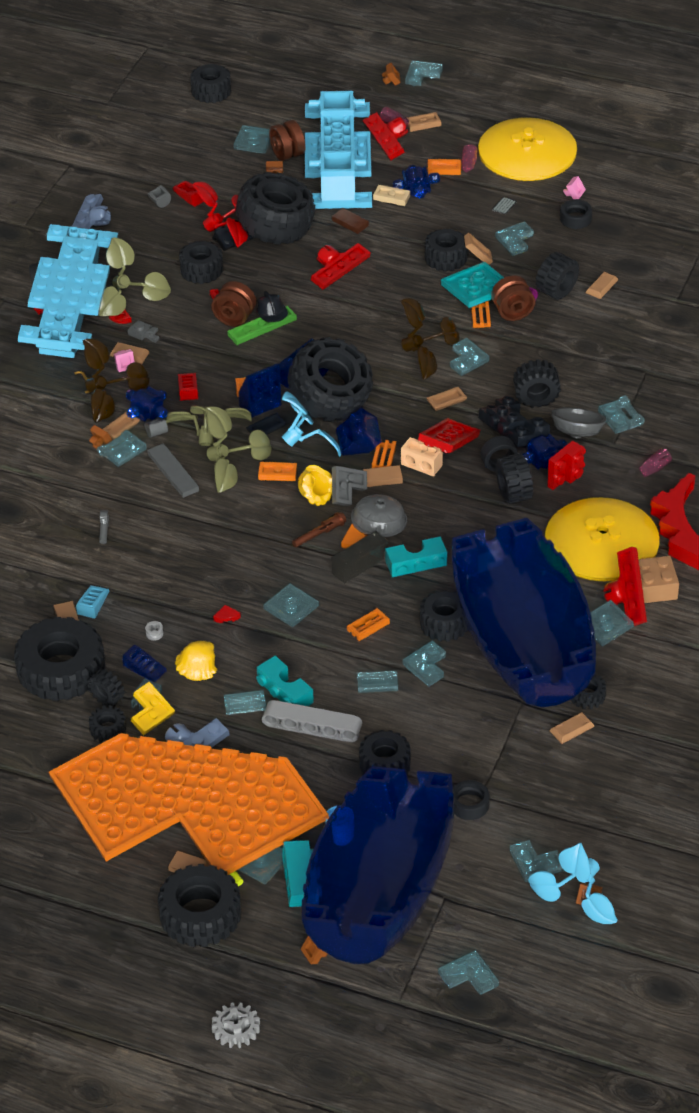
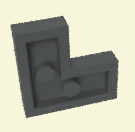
M334 466L332 467V504L350 506L352 505V489L359 491L367 490V471Z

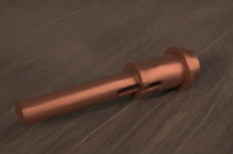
M342 512L334 513L333 517L321 522V525L293 540V546L296 548L323 532L328 533L338 526H343L346 522L345 515Z

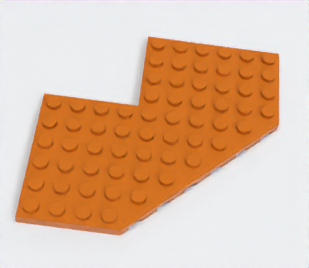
M120 733L49 771L51 779L105 861L116 857L180 822L208 864L216 866L218 870L220 868L225 870L227 875L283 845V842L290 841L329 819L327 811L287 757L279 756L278 758L267 757V754L253 752L244 754L239 753V750L226 748L217 750L212 749L211 746L198 744L190 746L184 745V742L171 740L162 742L157 741L156 738L144 736L135 738L129 737V734Z

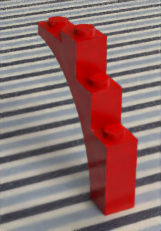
M688 473L668 493L661 491L652 498L650 503L651 515L661 519L659 522V535L669 539L668 555L699 570V535L690 526L684 511L685 502L695 486V475Z

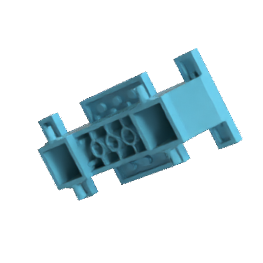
M321 91L319 100H309V103H305V118H321V132L305 133V178H321V193H312L314 204L316 205L315 209L372 208V192H355V177H371L370 131L354 132V117H369L370 102H365V99H355L353 91Z
M50 224L47 240L62 242L58 259L40 257L28 299V307L44 309L39 327L21 325L18 342L36 344V347L39 348V354L74 358L78 349L84 350L82 340L92 339L91 333L80 332L84 314L98 316L110 271V265L98 264L100 247L108 248L111 238H118L117 232Z

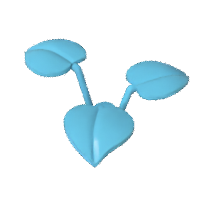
M286 391L283 394L282 400L290 402V405L298 415L282 438L292 447L298 440L302 442L314 434H320L335 447L340 457V446L324 430L317 429L302 436L304 432L299 426L304 420L308 421L311 425L314 421L298 399Z
M582 843L566 848L559 854L561 867L566 872L572 873L561 882L556 883L554 875L547 871H537L529 877L528 882L534 892L540 898L550 902L556 901L560 897L561 892L558 887H561L572 878L576 877L582 883L589 882L585 894L587 898L581 903L586 915L602 924H613L618 921L613 905L606 896L600 893L590 894L592 885L595 882L593 877L600 867L594 859L587 857Z

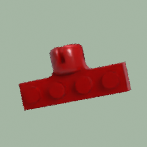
M376 112L363 119L364 125L390 161L405 153L403 147L397 141V139L408 133L406 124L401 117H396L386 124Z
M359 243L344 253H339L331 245H325L319 250L317 261L324 267L311 275V281L324 290L368 259L371 252Z
M629 547L617 552L620 577L615 581L607 583L603 591L611 590V592L604 594L609 604L617 605L624 603L626 624L628 627H634L647 622L637 548Z

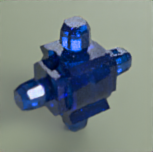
M410 165L406 171H402L403 180L393 181V187L398 189L404 188L410 191V195L420 199L424 198L427 192H431L430 183L440 182L439 173H431L429 175L425 166L421 168L416 165Z
M150 386L147 389L141 388L138 391L128 390L126 398L131 401V405L127 409V416L132 419L137 417L144 422L147 419L153 420L156 417L166 418L168 411L163 407V401L166 399L167 393L164 390L157 391Z
M551 434L547 437L541 435L529 441L528 450L522 455L528 464L532 463L538 470L540 467L547 469L549 459L564 448L567 442L563 439L557 441Z

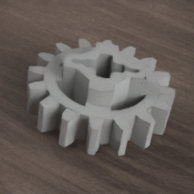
M231 1003L230 1008L223 1005V1011L217 1010L216 1017H212V1033H215V1039H221V1045L229 1043V1048H232L234 1044H237L238 1048H241V1043L250 1045L249 1039L256 1040V1033H260V1018L257 1017L256 1010L251 1012L250 1005L246 1008H243V1003H240L238 1006Z

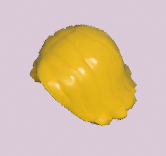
M309 465L298 478L299 491L302 496L308 499L310 504H315L316 506L325 505L332 496V475L319 466Z
M195 641L188 644L176 657V671H179L180 675L192 681L211 679L217 671L215 667L214 644L206 641Z

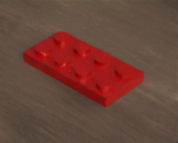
M447 418L419 433L418 441L424 442L423 444L428 447L435 446L440 448L442 452L451 453L479 437L480 430Z

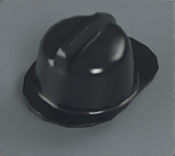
M264 291V296L258 299L256 311L264 321L278 322L287 317L288 311L279 295L269 294L267 291Z

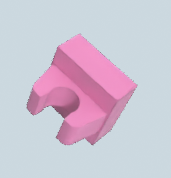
M579 176L571 179L566 186L567 189H564L563 192L566 196L579 199L586 189Z
M131 349L121 350L114 354L118 372L125 371L130 363L135 362Z

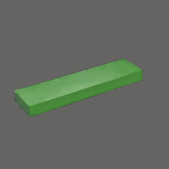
M285 306L288 311L285 319L278 322H267L259 317L228 330V336L236 345H239L297 320V315L288 306Z

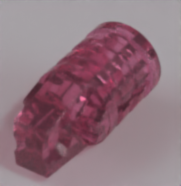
M389 107L382 109L380 118L384 122L388 123L396 117H401L407 129L409 120Z
M472 144L465 145L463 148L461 161L462 169L465 172L472 170L476 164L478 149Z
M661 448L651 455L639 467L643 476L647 477L658 472L672 461L670 453L666 449Z

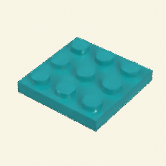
M482 262L442 278L441 285L468 308L490 301L494 285L504 277L486 262Z

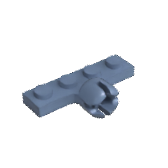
M90 194L85 197L72 227L90 229L93 225L103 226L110 223L111 213L108 210L104 211L108 207L101 205L103 201L101 194Z
M216 718L195 733L190 732L184 724L176 723L173 726L178 732L176 733L171 727L168 728L165 733L166 742L171 740L184 742V745L195 746V744L211 746L212 748L230 734L229 730Z

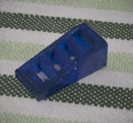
M133 645L123 655V666L153 683L167 671L163 665L136 645Z

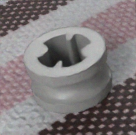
M152 621L145 627L148 639L155 641L163 637V625L160 622Z

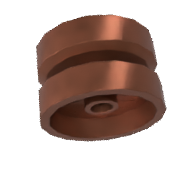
M295 120L286 121L283 125L277 124L270 127V143L276 157L280 161L305 153V139L299 124Z
M513 275L499 280L491 291V298L501 317L505 320H521L528 316L535 306V298L525 279L520 276Z
M236 281L227 282L214 298L211 304L212 311L215 317L225 325L237 327L244 324L254 310L256 297L252 290L243 283Z

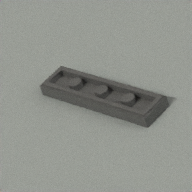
M164 443L147 450L148 456L182 498L199 491V486Z

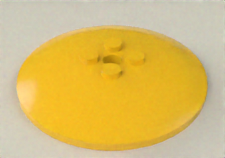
M515 118L490 127L479 140L478 152L483 164L494 173L510 179L534 181L551 178L567 170L575 161L577 144L568 130L554 122L539 118Z
M587 498L572 502L552 516L545 531L546 549L553 561L570 574L594 581H615L620 577L617 552L636 547L638 559L655 558L659 549V532L650 516L635 505L612 498Z

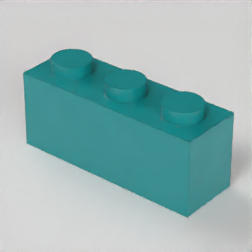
M309 840L285 841L282 848V860L289 907L314 906L316 897H319V885L315 884L317 869L316 866H312L314 850L310 849Z

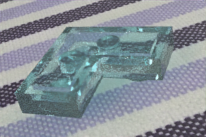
M412 60L405 78V84L421 86L424 77L440 78L443 64Z
M522 222L497 231L495 237L514 256L528 251V245L523 240L532 237L534 230L526 222Z
M468 338L453 345V351L460 357L450 361V367L461 376L489 362V355Z
M432 640L404 658L403 665L430 687L444 678V671L436 666L435 663L446 657V651Z
M530 840L510 845V853L525 882H528L529 877L537 871H547L552 874L565 871L560 865L557 850L537 855Z
M476 950L438 968V974L449 989L469 980L477 992L482 995L499 986V980Z

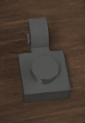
M138 320L128 329V335L139 340L147 338L154 343L159 340V336L155 335L158 328Z

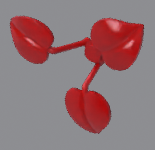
M205 182L193 183L191 186L197 190L202 200L208 206L213 207L207 214L209 217L203 221L206 230L212 232L220 226L227 224L236 246H241L248 239V234L243 229L241 223L236 222L232 218H227L225 222H222L224 218L236 211L238 195H234L231 199L235 208L221 216L219 213H213L218 205L216 202L218 195L215 190Z

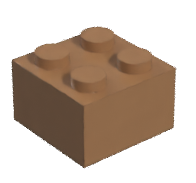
M671 556L639 559L644 603L678 599L679 581Z

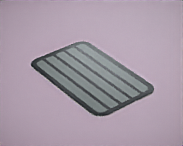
M502 197L492 210L507 214L517 201L508 197Z

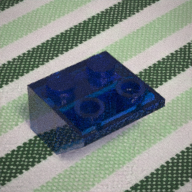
M363 408L353 413L351 417L336 429L343 456L370 453L382 442L377 417Z

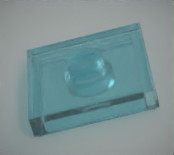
M243 125L234 142V149L265 154L270 144L269 129Z
M288 584L264 604V610L294 627L319 606V601L294 585Z
M612 600L579 619L580 625L601 646L606 645L634 627L633 621Z
M278 847L238 870L266 885L283 866L282 848Z

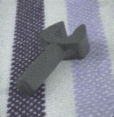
M101 510L99 543L106 544L109 515L108 510Z

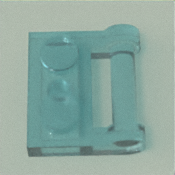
M625 395L616 401L599 406L598 412L606 418L607 424L615 434L641 426L645 422L644 417L637 413L630 404L629 398ZM621 408H625L633 419L629 420Z
M128 430L123 431L119 437L108 444L97 448L100 456H105L118 467L147 450L146 444Z

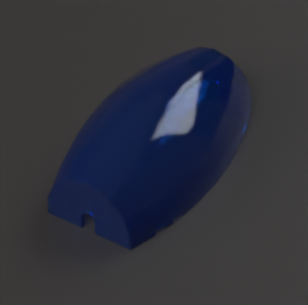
M528 518L497 525L496 536L490 541L485 540L484 529L453 537V575L460 609L476 645L508 687L526 704L538 707L562 704L573 699L587 688L595 674L596 642L592 616L577 577L561 552L558 553L554 548V543L551 540H547L543 536V532Z
M372 766L356 782L357 787L353 792L348 791L344 796L345 801L341 806L337 805L318 837L307 867L306 884L303 885L302 922L306 933L319 949L341 961L352 964H368L384 956L415 924L436 887L450 845L455 812L454 786L451 774L417 771L419 785H412L408 781L405 769Z

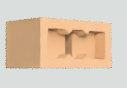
M410 437L401 448V465L435 476L443 465V452L440 448L435 446L428 447L423 444L424 442Z

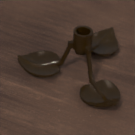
M406 298L400 300V302L404 306L409 323L415 329L408 334V337L402 339L401 344L406 352L418 350V360L424 380L437 371V362L434 354L428 351L427 347L421 346L423 341L444 335L445 342L453 346L459 342L460 336L454 321L449 317H444L440 321L443 332L425 338L416 335L415 333L423 326L422 321L425 319V313L418 301Z
M84 339L82 341L86 362L90 368L97 370L95 374L91 375L92 378L86 380L85 386L89 392H93L91 396L92 415L94 422H99L109 418L115 409L113 398L106 394L105 390H102L106 384L128 380L130 390L141 392L149 385V375L143 365L133 362L126 368L128 377L106 381L104 377L97 375L105 368L104 363L109 361L107 347L96 339Z

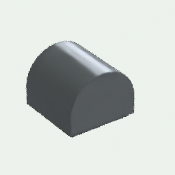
M162 185L148 193L149 198L160 208L166 207L171 201L170 193Z
M158 418L144 424L149 438L168 432L167 423L164 419Z

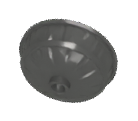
M562 407L556 408L551 412L555 428L573 438L597 435L606 423V418L603 415L586 409Z
M374 494L362 498L356 504V507L351 512V522L357 530L366 535L390 537L399 534L405 529L407 515L401 503L387 495Z

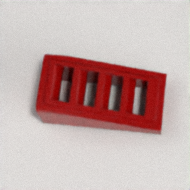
M183 181L172 188L175 193L194 207L204 202L197 190L191 186L192 183L188 181Z
M196 373L178 374L180 401L198 399Z

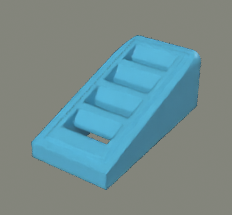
M91 585L76 605L77 615L96 618L109 593V589Z

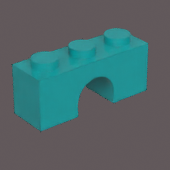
M439 536L422 540V551L418 553L407 551L404 544L385 548V562L391 576L397 577L447 566V550Z
M277 656L257 666L256 679L258 683L269 690L274 698L281 702L309 706L314 703L313 689L305 681L299 678L294 682H286L288 681V666Z

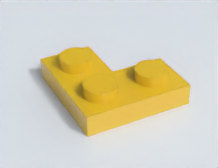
M150 682L136 690L133 694L134 698L144 709L131 718V722L143 736L175 713L172 706Z

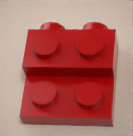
M572 440L549 459L548 488L554 490L565 481L571 484L582 476L583 468L585 467L583 461L584 454L586 453V449L582 445Z

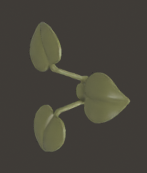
M111 238L106 252L107 263L112 268L119 269L122 267V269L113 278V286L105 288L98 315L116 316L121 314L126 308V299L121 295V289L127 288L129 285L144 286L142 295L150 301H159L166 298L170 294L171 288L161 273H149L145 277V283L130 282L129 277L124 275L123 272L125 271V265H131L134 262V251L124 240Z
M215 406L190 407L191 413L204 414V425L201 426V429L198 425L197 415H192L189 412H170L167 414L166 423L179 420H194L197 436H199V445H213V436L207 425L205 408ZM244 408L225 409L230 417L252 420L251 413Z
M207 407L205 411L209 431L213 437L220 438L217 442L213 443L214 446L207 449L208 459L216 461L214 468L217 492L220 493L235 486L238 480L235 466L229 464L228 459H224L228 453L251 448V455L254 459L265 460L270 456L272 447L269 438L263 431L254 430L249 435L250 445L228 449L227 446L220 443L227 437V432L232 428L230 416L221 408Z

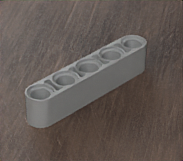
M271 700L267 703L262 716V722L268 727L346 742H355L357 740L363 723L355 715Z

